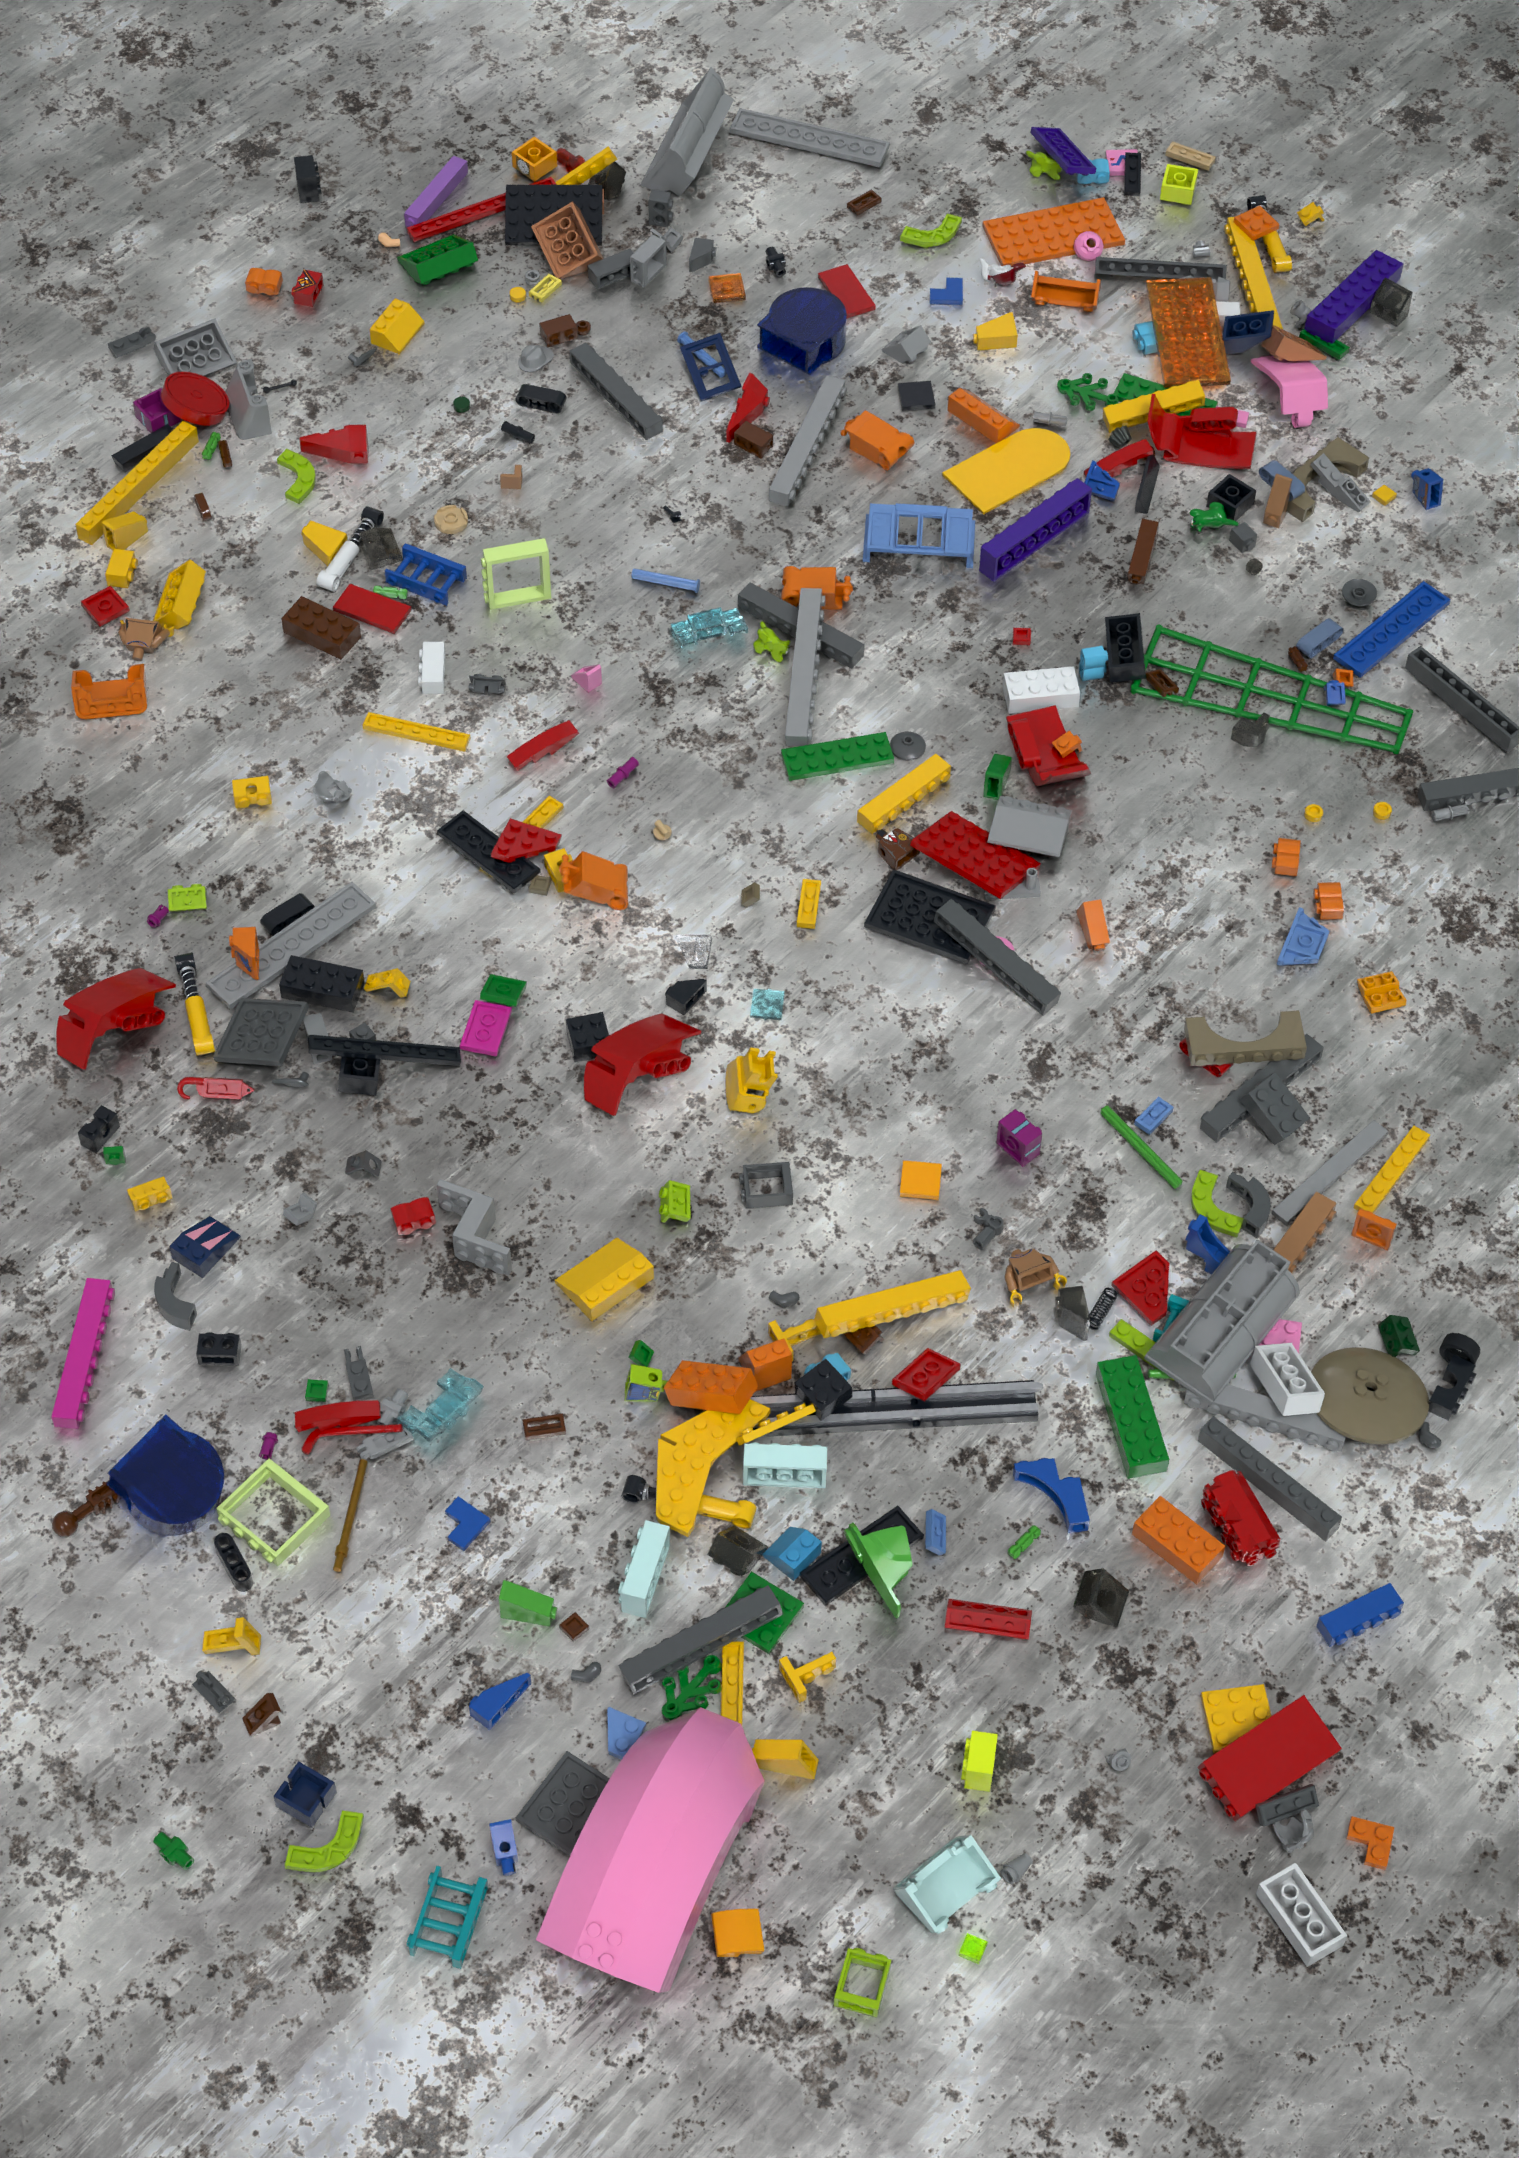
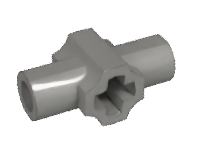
M397 1389L392 1398H384L380 1407L381 1418L376 1423L378 1425H391L393 1420H401L406 1409L404 1402L409 1395L404 1390Z

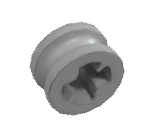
M536 270L526 272V283L530 286H536L540 282V273Z

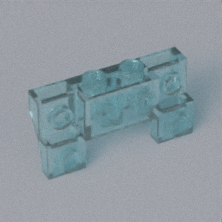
M721 607L693 613L687 615V620L671 624V633L681 649L684 648V645L694 643L696 646L700 640L727 634V629L731 637L734 636V633L742 631L748 633L747 624L744 617L740 615L738 608L722 611Z
M450 1368L437 1381V1385L444 1392L426 1408L425 1413L411 1405L409 1410L398 1418L397 1422L402 1424L412 1434L416 1431L428 1442H431L439 1433L442 1434L446 1429L450 1430L456 1424L457 1418L460 1416L464 1417L470 1409L468 1405L482 1392L483 1385L475 1379L464 1377Z

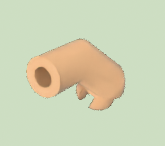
M384 232L378 235V240L385 247H400V239H391Z

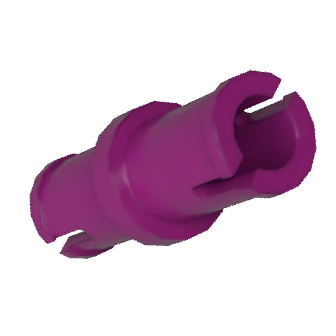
M631 757L623 766H619L616 772L606 780L607 784L613 789L616 788L622 780L627 779L629 774L639 766V762L634 757Z

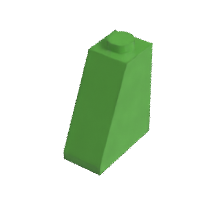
M503 1580L499 1595L500 1617L550 1627L552 1619H556L558 1609L554 1606V1598Z

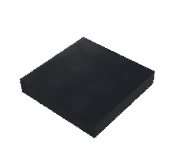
M931 381L898 383L902 411L935 409L936 404Z

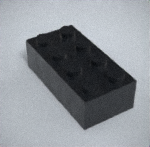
M1140 613L1105 617L1111 683L1146 679Z
M291 955L279 987L281 998L354 1013L365 981L362 969Z

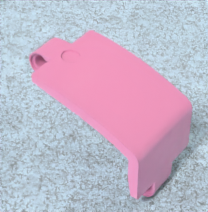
M1273 355L1251 359L1253 365L1266 373L1279 386L1281 413L1284 415L1292 414L1291 422L1294 428L1310 426L1313 419V411L1328 408L1327 379L1310 361H1287L1285 359L1280 361Z

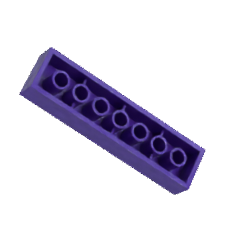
M1375 250L1307 315L1304 330L1333 344L1401 278L1404 263Z
M1076 478L1060 491H1056L1053 496L1045 499L1039 506L1031 509L1028 514L1020 517L1014 524L1009 525L1003 532L996 534L989 542H985L980 549L979 571L995 582L1079 521L1090 511L1092 488Z

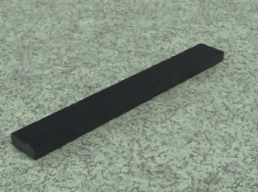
M321 1035L308 1036L309 1054L460 1066L461 1064L460 1047Z

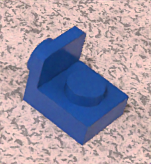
M1338 680L1328 681L1324 686L1327 706L1345 705L1344 683H1339Z

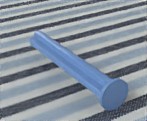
M686 331L682 332L677 338V342L683 345L695 342L688 336ZM704 349L692 352L707 366L718 363ZM723 366L711 369L720 378L727 374Z
M635 568L631 574L633 579L692 590L695 593H698L700 588V579L696 581Z

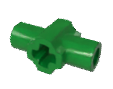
M160 1832L154 1838L153 1843L161 1849L159 1853L169 1865L173 1866L177 1863L184 1870H187L194 1863V1858L187 1853L189 1851L188 1847L179 1837L174 1836L171 1839L164 1832Z

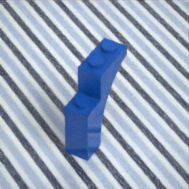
M1200 1214L1188 1226L1189 1233L1185 1239L1187 1241L1186 1250L1205 1259V1272L1212 1275L1230 1253V1250L1216 1237L1208 1223L1207 1217Z
M1041 1458L1030 1462L1020 1461L1014 1464V1481L1032 1485L1048 1495L1062 1513L1068 1533L1088 1531L1090 1519L1080 1477H1066L1059 1480L1055 1458Z

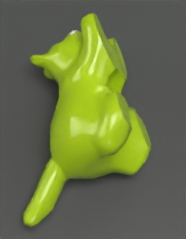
M1026 151L1028 157L1032 159L1029 171L1033 176L1040 177L1042 173H1045L1054 180L1060 179L1059 172L1063 171V169L1054 159L1049 158L1042 152L1033 153Z
M761 621V629L757 631L758 639L753 643L755 651L757 653L768 651L775 661L782 662V655L789 652L790 640L782 641L772 629L768 628Z

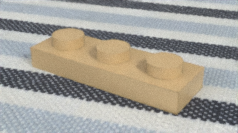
M1173 141L1165 156L1207 171L1210 170L1216 158L1210 154Z

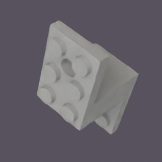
M440 1179L437 1183L439 1207L446 1211L459 1213L462 1216L452 1235L455 1257L462 1261L467 1260L475 1263L482 1268L492 1269L498 1274L503 1273L509 1276L512 1270L510 1248L485 1240L496 1220L494 1198Z

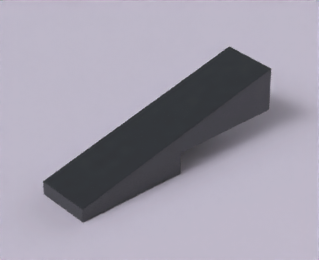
M166 424L111 455L115 464L126 473L146 457L174 429Z

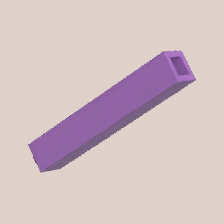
M453 156L405 211V226L410 227L429 220L468 174L466 160Z

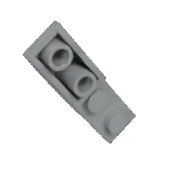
M1324 453L1310 464L1321 477L1318 481L1322 486L1351 509L1360 512L1371 502L1349 476L1345 478Z

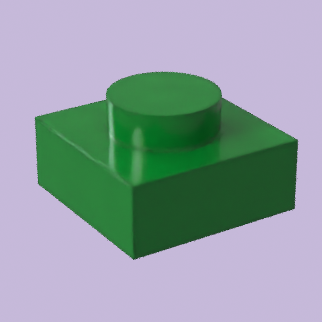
M123 1146L103 1147L106 1164L117 1165L126 1163Z
M642 1340L635 1341L628 1358L639 1366L648 1367L654 1351Z
M308 1379L305 1394L306 1401L326 1402L329 1386L328 1380Z

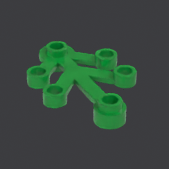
M1085 373L1082 378L1075 380L1061 379L1057 383L1059 392L1067 394L1071 405H1079L1081 397L1088 411H1093L1096 402L1090 400L1089 397L1104 401L1105 406L1119 403V399L1115 394L1107 396L1094 391L1107 388L1108 380L1105 378H1100L1098 383L1083 387L1078 386L1092 382V375L1090 373Z
M707 1656L703 1663L704 1667L690 1683L688 1680V1666L683 1670L677 1671L680 1679L681 1694L676 1699L674 1693L676 1683L674 1678L666 1677L663 1679L662 1685L666 1690L667 1702L662 1707V1714L666 1719L671 1721L682 1716L683 1712L698 1708L706 1709L709 1703L705 1695L721 1692L722 1686L717 1679L711 1680L706 1686L698 1687L709 1674H717L722 1669V1664L717 1656ZM696 1697L693 1702L685 1703L688 1698Z

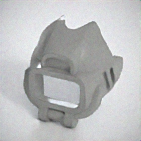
M326 771L319 773L318 780L313 787L314 793L325 803L343 802L350 797L352 789L348 788L345 781L334 780ZM337 786L339 789L335 791L333 797L328 790Z
M1306 1809L1301 1811L1303 1822L1296 1816H1293L1286 1826L1281 1825L1279 1821L1273 1823L1274 1830L1282 1842L1283 1849L1289 1853L1293 1852L1294 1849L1303 1848L1304 1843L1314 1837L1312 1816Z

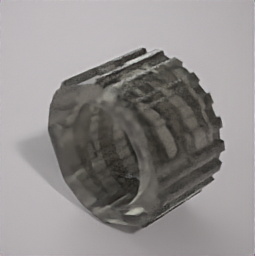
M1256 558L1249 560L1246 564V570L1254 576L1263 568V564Z

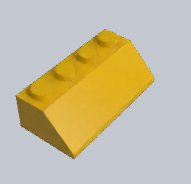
M192 560L186 561L168 574L153 621L159 622L162 627L164 624H167L168 628L174 626V629H180L183 626L189 625L192 620V612L196 608V600L201 593L200 588L205 581L206 571Z

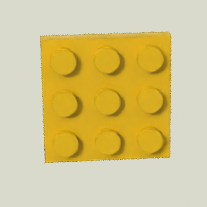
M1264 1684L1201 1692V1701L1214 1754L1271 1717Z

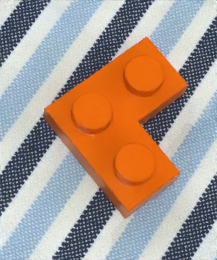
M1351 1816L1346 1839L1368 1845L1364 1865L1386 1870L1394 1827Z

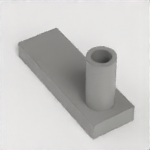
M1035 868L1027 869L1026 880L1001 899L1040 897L1041 891L1037 870ZM984 890L985 900L999 899Z

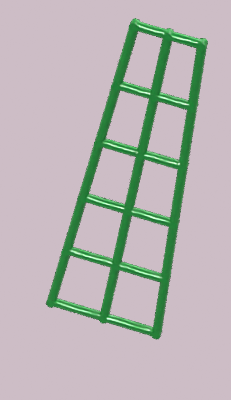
M1160 624L1156 625L1144 655L1145 671L1148 664H1153L1192 675L1185 696L1182 697L1174 694L1169 696L1167 694L1166 697H1162L1156 690L1139 687L1142 679L1134 680L1130 690L1132 694L1137 693L1177 702L1184 706L1190 705L1233 715L1236 718L1242 717L1285 727L1288 730L1294 729L1337 739L1341 742H1351L1390 751L1394 754L1400 753L1413 715V710L1410 708L1406 709L1364 695L1362 692H1355L1346 688L1345 696L1354 698L1349 712L1304 700L1310 684L1324 688L1328 682L1313 678L1309 674L1305 675L1263 661L1261 658H1254L1212 644L1211 641H1203L1179 633ZM1160 634L1204 648L1196 668L1193 669L1151 657ZM1210 650L1252 664L1253 667L1247 683L1202 671ZM1260 667L1303 681L1298 698L1254 686L1253 684ZM1199 678L1243 690L1237 708L1191 699ZM1250 692L1295 704L1289 721L1243 711ZM1360 701L1404 715L1401 727L1356 715ZM1301 707L1346 719L1342 733L1296 723ZM1353 721L1397 733L1395 745L1348 735Z

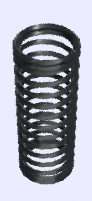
M1108 1287L1102 1292L1088 1318L1085 1320L1089 1328L1094 1330L1100 1328L1104 1318H1106L1109 1310H1111L1112 1305L1118 1298V1293L1114 1289ZM1088 1320H1089V1322H1090L1091 1324H1093L1094 1326H1098V1327H1093V1326H1091V1325L1088 1323Z

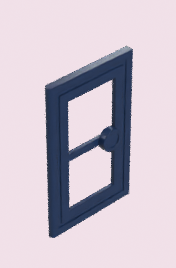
M721 333L680 347L701 402L742 387ZM715 344L722 362L708 367H701L698 370L692 352ZM723 365L730 383L706 390L702 377L708 375V370Z

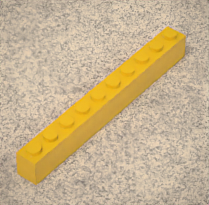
M1228 217L1227 224L1224 225V232L1228 235V245H1231V254L1235 257V267L1238 268L1239 279H1242V289L1246 292L1245 298L1249 302L1250 313L1274 310L1273 325L1283 329L1255 241L1248 237L1234 223V217Z
M182 421L75 524L78 539L93 545L104 534L102 527L104 520L125 514L199 442L197 427Z

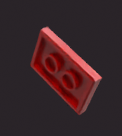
M927 1348L892 1379V1385L926 1401L960 1370L961 1364Z

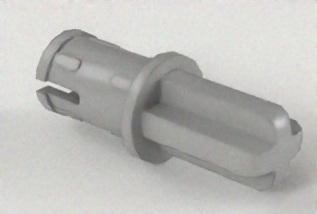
M1034 412L1033 422L1048 424V426L1051 424L1066 426L1067 424L1066 416L1053 415L1052 412L1049 414Z
M1466 804L1454 807L1448 805L1443 809L1432 810L1431 816L1434 822L1444 819L1452 820L1455 816L1468 814L1469 810Z

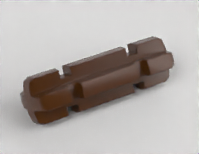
M220 440L218 445L223 467L231 468L232 460L226 440Z
M1296 646L1290 647L1288 654L1300 672L1307 671L1308 664Z

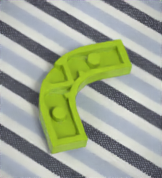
M946 214L942 224L938 228L929 231L906 226L900 236V241L922 246L923 248L944 244L955 236L962 223V217Z
M286 449L277 458V464L292 470L297 474L298 478L285 492V497L300 504L314 488L316 481L315 470L307 458Z
M1199 1169L1191 1193L1192 1208L1195 1209L1198 1216L1201 1214L1207 1217L1211 1229L1237 1238L1243 1218L1217 1208L1212 1200V1192L1218 1175Z
M342 1810L334 1839L320 1848L289 1845L285 1869L323 1872L343 1863L357 1846L364 1814Z

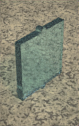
M754 989L750 1018L781 1020L785 991Z

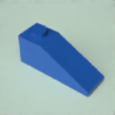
M529 1673L522 1674L484 1690L479 1696H475L469 1704L470 1716L488 1730H491L531 1685V1675Z

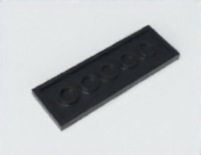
M464 810L437 830L438 836L514 894L541 873L540 868L529 859L524 858V856L515 858V861L509 863L492 858L491 853L499 837Z
M896 1506L860 1531L861 1535L864 1536L879 1530L904 1526L909 1547H912L924 1538V1534L899 1506ZM847 1540L801 1571L800 1577L826 1606L867 1578L868 1574L863 1564L858 1561Z

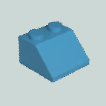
M789 1527L762 1556L794 1581L800 1575V1572L806 1569L821 1554L822 1542L806 1529Z

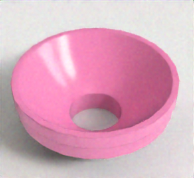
M1091 231L1081 233L1074 242L1075 253L1084 261H1094L1103 251L1101 237ZM1087 240H1093L1095 242V247H1088L1086 243Z

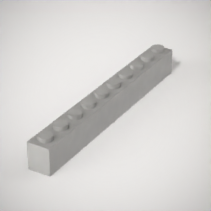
M826 375L769 488L770 502L789 506L791 500H794L796 489L800 488L802 477L806 476L808 465L811 466L813 455L817 454L819 443L823 442L825 431L829 430L830 421L834 420L836 409L840 408L841 399L846 396L845 380Z
M801 588L785 734L786 746L808 745L809 740H812L810 725H813L814 714H811V711L815 710L813 695L817 693V684H814V682L818 680L816 665L820 663V654H817V652L821 650L819 635L822 636L823 625H820V622L824 621L822 606H825L826 596L822 595V589Z

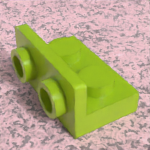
M192 884L191 887L183 888L182 885L172 886V889H168L169 912L206 910L207 891L205 886H202V884Z
M669 1180L659 1191V1198H661L659 1208L661 1222L665 1223L669 1218L688 1222L691 1219L690 1185Z

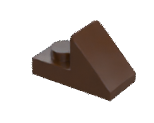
M266 1693L242 1718L250 1736L257 1735L281 1723L278 1717L281 1709L274 1694Z

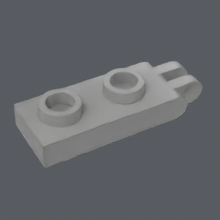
M404 1421L398 1423L403 1426L402 1432L376 1433L364 1439L362 1444L356 1448L357 1452L361 1453V1459L368 1457L375 1459L413 1441V1435Z

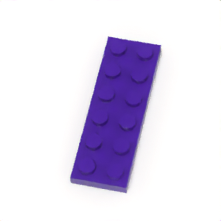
M1031 127L1030 133L1066 174L1074 175L1078 173L1087 176L1096 173L1097 168L1060 128Z

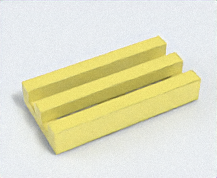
M548 274L529 291V296H534V299H539V302L542 303L562 285V280Z

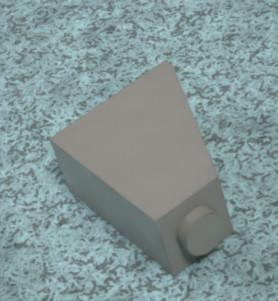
M321 1013L310 1014L304 1017L303 1026L307 1041L309 1035L328 1036ZM311 1054L313 1064L332 1060V1055Z

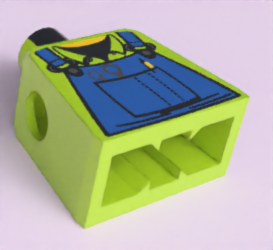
M631 1364L625 1382L624 1401H658L660 1392H665L664 1386L668 1380H662V1371L660 1369Z

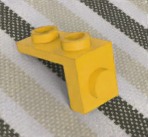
M396 968L368 975L364 990L369 992L390 987L401 998L407 995L411 981Z

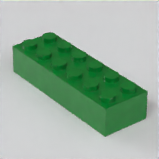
M1137 1355L1097 1362L1096 1378L1127 1479L1167 1472L1169 1456Z

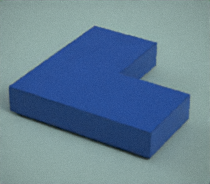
M946 277V289L930 288V304L963 305V278Z
M459 1496L445 1510L447 1516L459 1523L448 1536V1540L463 1551L468 1548L491 1522L489 1517Z

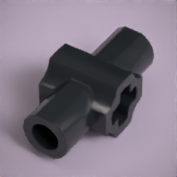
M773 246L768 247L765 251L768 270L774 269L776 276H784L786 274L784 254H778Z

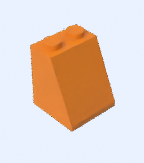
M784 1338L746 1351L739 1357L742 1367L752 1369L758 1385L756 1391L791 1379L792 1353Z

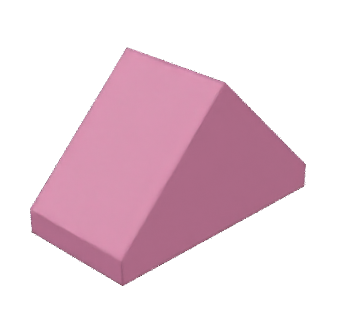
M600 664L584 666L573 673L571 677L589 693L602 684Z

